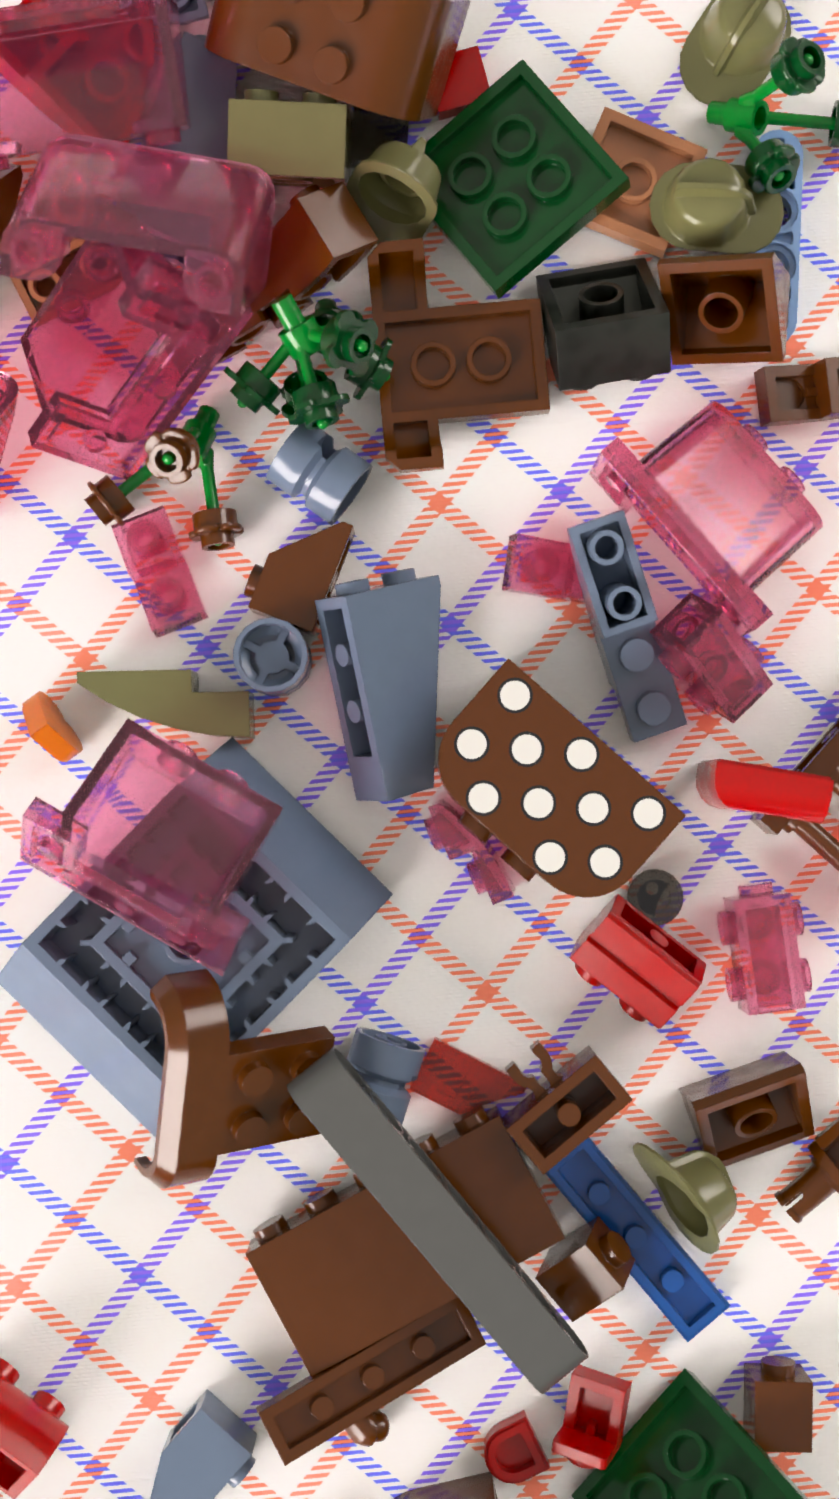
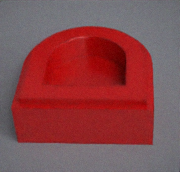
M525 1410L498 1422L488 1431L484 1440V1458L488 1470L496 1479L505 1483L515 1484L526 1481L550 1469L549 1459Z

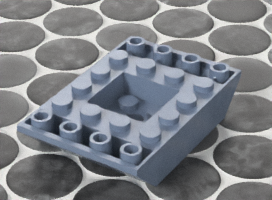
M231 737L187 774L29 935L1 970L0 985L156 1138L165 1038L162 1020L156 1005L151 1000L150 989L166 974L207 969L216 980L225 1002L230 1041L257 1037L352 940L393 893L245 748ZM190 924L201 931L204 945L202 951L197 956L185 957L175 950L172 937L178 926Z

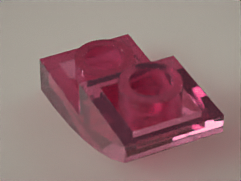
M163 505L124 520V526H119L118 523L111 525L127 572L135 583L150 628L157 638L209 618L177 535Z
M520 533L509 535L502 585L503 591L585 603L570 543Z
M444 799L432 802L428 807L432 817L424 819V824L435 850L438 851L445 848L449 860L471 852L474 860L466 863L472 883L479 895L488 892L493 905L514 897V884L488 841L484 843L459 821L462 813Z

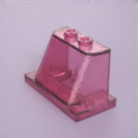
M106 208L20 338L42 410L28 431L31 446L127 480L137 472L148 457V453L144 450L147 438L153 432H163L171 426L252 317L253 311L248 300L174 267L138 223Z
M711 401L640 460L617 437L599 453L589 475L620 510H624L625 515L633 508L706 590L698 598L699 601L727 633L736 640L756 630L773 615L772 611L758 597L754 590L823 528V522L816 509L802 494L805 492V487L800 478L786 466L779 468L765 452L768 449V445L763 436L752 425L746 423L743 426L722 404Z
M127 718L63 811L37 796L33 799L22 815L20 860L223 977L237 953L250 922V919L228 906L279 820L283 807L250 789L247 782L238 774L226 769L217 770L198 759L196 753L186 744L177 740L167 741Z

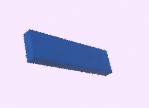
M590 1137L545 1173L586 1223L599 1216L611 1231H616L624 1238L632 1256L635 1258L630 1275L687 1342L692 1340L731 1306L718 1288Z

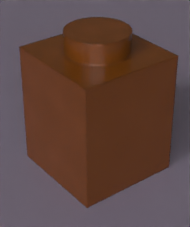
M597 1216L548 1250L535 1279L568 1318L574 1322L624 1290L635 1258L632 1256L624 1238L616 1231H611L603 1220Z
M775 1355L762 1357L761 1363H744L743 1428L765 1452L812 1453L813 1382L800 1364H796L791 1358Z

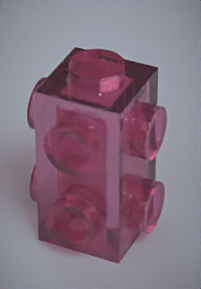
M690 592L650 631V634L663 650L658 659L673 676L681 681L685 680L689 687L684 691V694L700 712L709 716L714 711L734 724L773 685L760 665L765 658L752 642L740 636L736 630L740 625V621L728 606L719 600H715L710 604Z
M772 881L738 885L739 895L723 897L725 911L717 912V925L721 943L723 946L730 945L733 967L725 968V983L730 1002L738 1001V1008L749 1016L807 1008L804 992H811L812 977L807 959L799 957L797 936L804 934V920L799 902H792L791 893L773 890Z

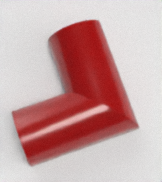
M725 759L701 761V763H698L696 772V789L700 797L710 806L718 809L740 810L819 824L824 822L827 816L834 780H831V777Z

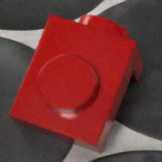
M583 1365L577 1366L571 1373L563 1425L553 1438L551 1451L567 1457L572 1464L578 1467L605 1470L621 1446L632 1382Z

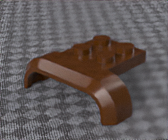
M423 238L383 241L374 248L367 257L372 317L378 326V338L375 343L380 346L386 337L393 340L386 357L393 360L394 365L390 373V379L379 389L385 460L400 473L444 470L439 424L549 414L550 400L540 298L428 308Z
M207 969L166 974L150 989L151 1000L156 1005L163 1024L165 1052L154 1158L152 1162H150L147 1156L134 1158V1164L143 1176L161 1189L204 1181L210 1178L214 1172L218 1155L321 1134L297 1106L287 1089V1084L334 1047L335 1037L325 1025L230 1041L225 1002L216 980Z

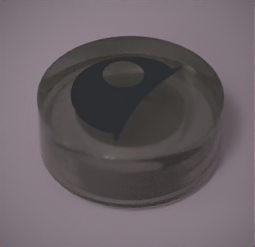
M645 869L638 872L630 879L625 890V900L658 926L672 921L679 914L683 905L684 897L680 883L672 874L660 869Z

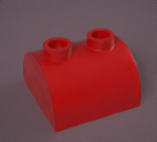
M0 1358V1490L12 1499H16L40 1474L68 1431L69 1425L60 1419L65 1412V1407L57 1398L42 1390H38L33 1398L28 1396L14 1385L20 1377L18 1371L10 1363Z

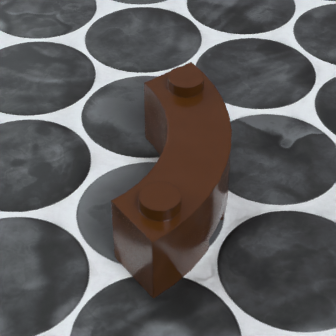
M343 181L320 189L318 185H311L301 190L290 200V209L253 245L205 277L193 283L191 280H183L170 287L163 294L162 298L164 301L152 323L186 378L201 373L247 349L245 343L260 334L267 327L268 322L272 321L277 329L282 327L271 303L291 293L301 312L314 304L310 296L324 288L332 278L335 282H340L378 242L379 239Z

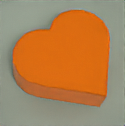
M38 691L22 703V712L30 737L55 759L61 762H68L82 752L83 746L79 737L65 721L59 708L48 695Z

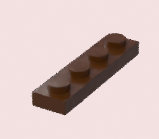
M457 1297L313 1377H306L256 1407V1410L284 1466L484 1346L486 1342L471 1312Z

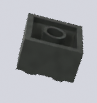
M645 257L536 276V286L541 303V314L549 360L560 391L569 389L589 390L598 384L622 380L642 381L650 378L652 375L671 372L670 312Z

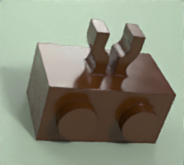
M539 1040L535 1041L529 1047L535 1056L540 1059L539 1069L547 1079L542 1084L533 1074L523 1073L514 1060L505 1067L506 1072L518 1085L533 1091L503 1116L506 1131L543 1175L633 1100L589 1045L556 1072L553 1070L551 1057Z

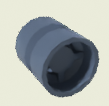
M305 423L294 429L277 452L267 471L266 479L291 497L303 494L305 496V507L330 525H333L354 501L367 481L373 466L347 447L335 450L334 438L322 429H306Z
M277 618L258 619L247 625L236 638L233 649L234 667L241 680L259 693L272 697L288 696L299 690L309 678L313 665L311 649L300 631L289 622Z
M357 1027L347 1060L398 1121L403 1124L411 1099V1095L405 1089V1085L417 1080L426 1049L414 1042L386 1032Z

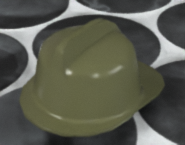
M711 0L689 33L680 53V75L685 88L699 102L709 105L712 101L727 102L731 97H740L742 94L762 85L770 72L772 57L779 51L782 41L791 36V16L785 3L782 0Z
M422 137L412 146L398 141H385L380 144L366 160H362L356 165L346 184L347 189L379 239L376 243L377 245L383 241L422 238L437 214L438 204L436 200L441 184V174L437 165L430 157L424 154L427 140Z
M705 158L679 164L665 172L653 188L649 207L651 221L659 235L675 247L691 251L748 254L755 253L768 246L779 233L784 217L782 197L780 193L768 194L763 191L757 194L753 192L748 185L749 176L745 172V166L729 164L726 161L715 158Z
M639 1142L634 1144L632 1148L636 1159L657 1188L668 1214L678 1229L702 1252L713 1254L718 1251L720 1244L718 1233L734 1216L737 1207L735 1190L726 1167L721 1160L707 1151L692 1150L667 1161L647 1145Z

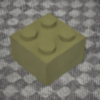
M266 89L244 90V99L229 98L227 173L239 184L305 188L311 185H318L319 188H325L343 181L346 186L351 176L353 123L347 104H340L336 99L317 92L302 93V102L283 101L279 99V92Z

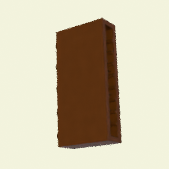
M481 1105L464 1112L453 1120L455 1126L453 1130L436 1139L433 1133H427L415 1139L418 1145L518 1264L565 1239L561 1224L518 1144L506 1131L503 1117L497 1106L485 1111ZM355 1174L353 1175L354 1184L337 1193L333 1187H329L314 1194L303 1203L305 1210L286 1220L283 1214H279L260 1224L253 1230L255 1238L251 1239L245 1254L311 1377L458 1297Z

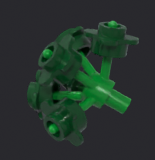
M288 293L271 303L273 310L284 327L278 333L283 344L260 371L248 360L237 373L228 366L223 370L236 382L230 392L238 399L237 404L240 408L248 407L254 413H257L262 406H265L277 416L280 410L272 403L281 393L282 397L286 399V403L281 407L282 415L288 418L290 425L305 423L306 429L309 430L325 429L339 421V415L343 413L342 407L350 402L349 394H338L336 383L329 379L324 372L313 368L310 356L318 352L323 355L326 364L330 368H346L344 379L357 386L353 393V398L360 400L369 387L378 391L390 379L394 361L386 356L393 340L386 337L380 346L375 343L378 338L376 322L371 319L364 320L361 313L357 310H343L337 307L336 302L331 298L319 300L315 305V312L304 317L292 294ZM290 356L296 363L297 371L285 379L281 389L270 378Z

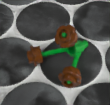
M208 405L200 406L195 417L188 419L182 429L168 427L163 432H153L147 438L144 445V450L148 453V457L145 460L146 465L118 487L107 474L95 484L91 481L87 483L92 494L84 500L105 526L115 520L119 526L123 527L126 525L123 520L135 511V508L126 496L154 475L158 479H168V482L171 484H182L192 477V470L199 467L202 473L207 509L192 515L194 531L188 533L189 539L195 542L201 541L202 550L221 551L234 547L236 545L235 538L244 533L242 524L238 523L236 510L232 508H219L214 474V450L211 446L216 439L214 428L220 418V414L216 409Z

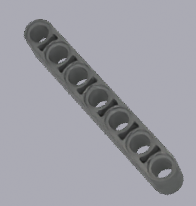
M332 1047L287 1084L291 1097L305 1116L541 1394L546 1393L589 1357L587 1349L566 1320L338 1049Z

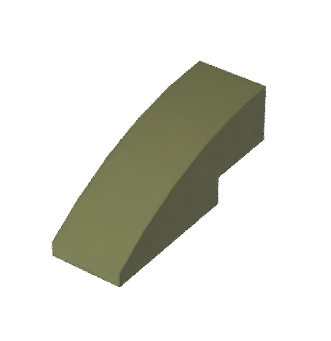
M191 669L77 672V684L104 701L140 718L187 732L215 737L255 739L254 694L250 691L199 692L198 673Z

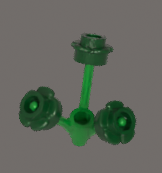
M791 36L782 41L779 51L771 59L770 71L772 77L762 85L742 94L740 97H731L727 102L712 101L707 108L706 119L709 124L722 125L726 132L734 133V136L751 151L746 159L744 168L749 176L748 185L757 194L763 191L768 194H776L786 190L795 180L800 165V156L798 153H795V148L792 145L784 144L783 141L775 138L768 139L762 143L756 136H760L765 131L767 125L829 130L828 147L839 148V100H836L834 103L831 117L769 111L767 102L763 100L777 89H780L789 96H798L801 93H812L816 90L817 85L822 84L825 78V55L817 43L803 37L797 40Z

